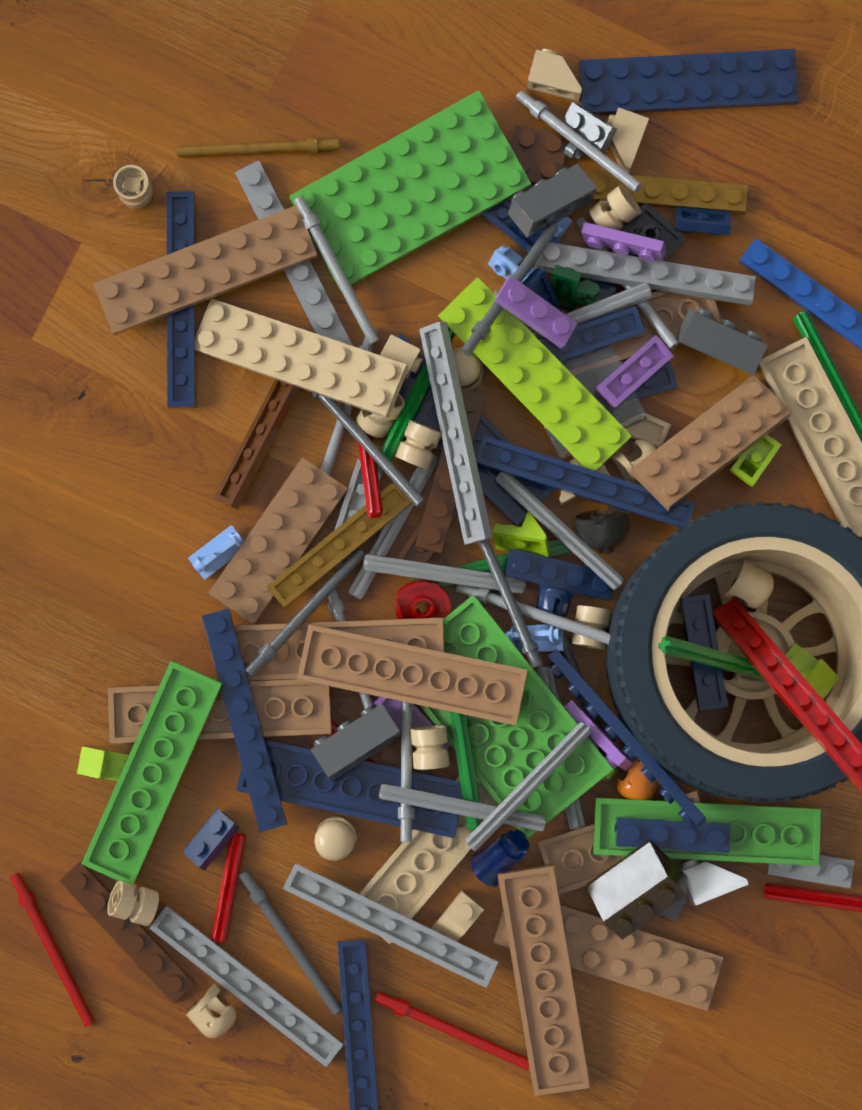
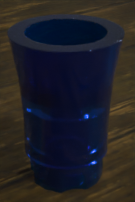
M518 829L514 831L509 830L486 849L475 854L472 858L471 866L476 877L488 886H499L498 874L511 871L530 849V843L526 835Z

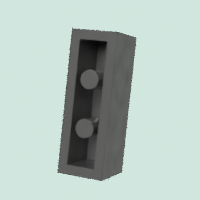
M578 164L569 169L565 167L558 171L554 177L548 180L542 179L532 189L526 192L522 190L514 195L508 214L528 238L546 228L549 223L554 224L590 204L597 187Z
M698 308L697 312L688 309L676 335V339L680 343L752 375L755 374L768 346L760 341L761 335L748 329L743 334L736 330L738 325L725 319L721 323L712 320L714 314Z
M382 704L377 707L375 705L369 706L362 711V717L354 722L352 720L344 722L337 728V733L330 737L325 735L314 743L315 747L311 751L330 782L401 738L399 729Z

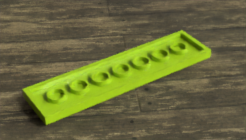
M477 277L438 316L442 321L447 322V326L466 343L472 334V328L477 321L483 319L495 302L496 295ZM503 308L491 325V332L485 340L480 341L473 353L585 468L596 471L632 436L515 315Z

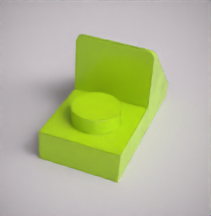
M766 435L736 459L730 472L753 487L782 444Z
M527 512L522 527L495 523L492 533L496 549L506 551L515 549L549 557L550 550L547 536L530 512Z
M793 643L785 654L808 683L824 699L839 679L835 672L824 660H817L796 643Z
M82 746L77 774L118 781L129 755Z

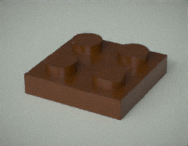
M515 125L511 148L532 185H535L542 179L548 180L554 177L558 171L563 169L564 150L568 139L559 132Z

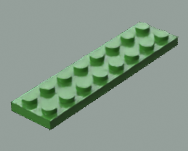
M174 660L170 661L81 863L82 865L115 880L135 884L223 682Z
M595 798L593 854L627 856L638 848L615 846L617 818L684 821L678 814L681 809L675 802L669 804L667 801ZM694 803L706 817L705 823L730 824L729 853L661 849L669 858L819 866L821 809Z

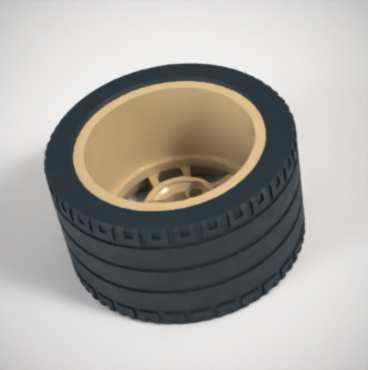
M757 502L755 505L744 503L742 505L728 506L725 510L718 509L703 515L677 530L658 546L630 577L615 604L611 625L607 632L610 633L611 637L606 649L607 657H605L606 677L610 683L608 688L614 708L617 707L618 717L623 725L669 776L676 778L680 783L707 794L754 802L791 801L807 798L808 795L820 794L823 791L836 787V783L848 780V777L804 726L799 730H793L783 721L774 699L776 692L766 681L734 673L731 680L724 679L725 691L735 696L729 722L723 732L717 736L701 728L694 721L698 712L696 698L684 711L671 687L666 664L690 666V660L664 654L658 648V643L661 642L662 637L667 635L670 624H683L682 613L677 611L680 606V598L687 597L693 590L709 579L714 578L715 589L721 605L731 600V598L722 595L719 589L723 581L741 559L744 558L770 574L783 577L806 591L813 598V602L792 614L782 623L767 615L768 600L765 604L756 608L755 612L748 613L784 655L794 643L789 631L800 620L811 614H825L832 629V639L822 645L802 649L812 656L836 652L835 674L839 679L831 688L825 702L862 744V537L853 533L851 528L848 526L842 527L840 525L841 522L836 519L832 520L823 513L815 514L812 513V509L796 507V505L792 504L782 506L781 503ZM720 626L718 629L715 628L719 651L746 658ZM762 699L773 728L781 739L760 744L732 742L733 733L741 718L746 701Z

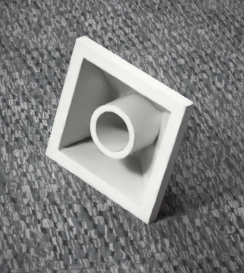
M691 859L682 863L683 868L681 870L687 875V896L689 897V902L694 905H699L749 884L746 878L703 860Z

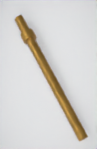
M306 137V140L177 146L178 157L298 151H307V154L318 153L319 150L340 149L339 138L318 139V137Z

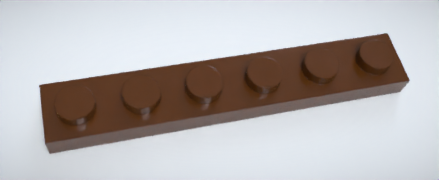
M275 379L214 499L237 510L239 509L301 388Z
M461 388L473 444L487 395ZM444 446L415 543L417 548L442 554L456 505Z
M80 861L60 880L61 884L174 1004L195 982L142 925L131 922L129 917L126 920L109 916L108 902L111 892Z

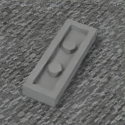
M820 855L819 866L768 863L766 874L851 889L855 861Z

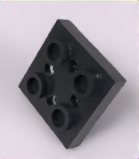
M645 203L640 208L641 214L631 222L626 223L620 231L634 234L633 232L636 230V235L639 233L640 236L664 241L666 253L663 261L666 262L685 242L686 237L678 230H675L650 205ZM631 253L628 254L629 256L639 257V255Z

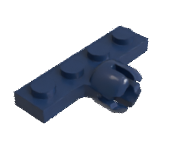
M515 549L508 550L504 575L505 577L534 583L539 587L536 603L537 609L566 617L574 594L605 601L611 600L613 589L590 567Z

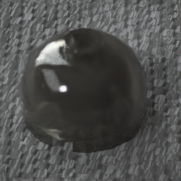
M611 507L608 508V511L598 512L599 509H594L577 514L574 519L578 537L590 548L598 549V553L613 552L614 547L622 544L628 537L630 517L627 511Z

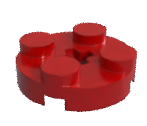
M416 579L408 582L397 591L394 604L397 619L446 618L450 613L451 606L448 594L437 581ZM419 601L430 603V605L426 607L425 612H421L420 609H415V606L418 605Z

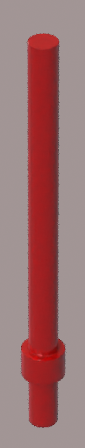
M20 872L14 874L9 878L19 895L17 900L21 908L25 907L84 1026L87 1027L93 1024L95 1020L35 904L37 899L33 891L29 892Z
M378 991L374 1002L394 1010L393 1013L403 1018L408 1016L527 1071L530 1068L528 1058L415 1008L407 1000L402 998L398 1000Z

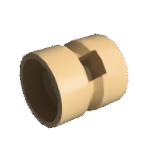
M126 165L115 173L113 186L123 204L132 209H140L151 201L153 186L146 172L141 167Z
M621 185L607 195V201L600 200L589 209L591 217L598 226L615 230L622 229L624 221L629 223L641 214L640 207L635 199Z
M398 394L389 419L361 409L356 418L358 426L371 436L377 438L386 437L395 422L394 420L397 419L405 405L404 399Z
M410 420L404 433L407 439L400 443L395 456L413 465L428 469L434 456L431 450L437 448L441 439V432Z
M578 605L575 622L606 632L605 628L611 624L612 611ZM576 633L572 635V645L593 649H607V644Z
M430 725L410 729L411 743L417 747V750L413 753L414 769H438L450 766L448 749L443 747L448 742L447 726Z
M118 881L109 898L108 914L122 920H126L129 917L133 923L148 926L156 914L159 894L157 891L145 887H140L137 890L134 884Z

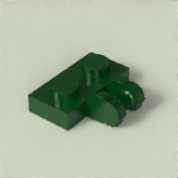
M555 265L552 272L551 286L560 308L571 312L575 310L576 305L584 307L597 302L598 295H600V286L590 280L581 282L582 273L569 267Z

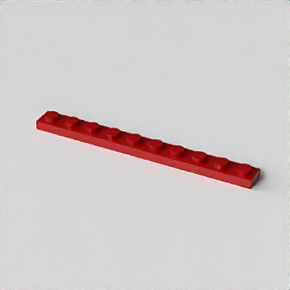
M736 598L712 611L713 619L862 794V744Z

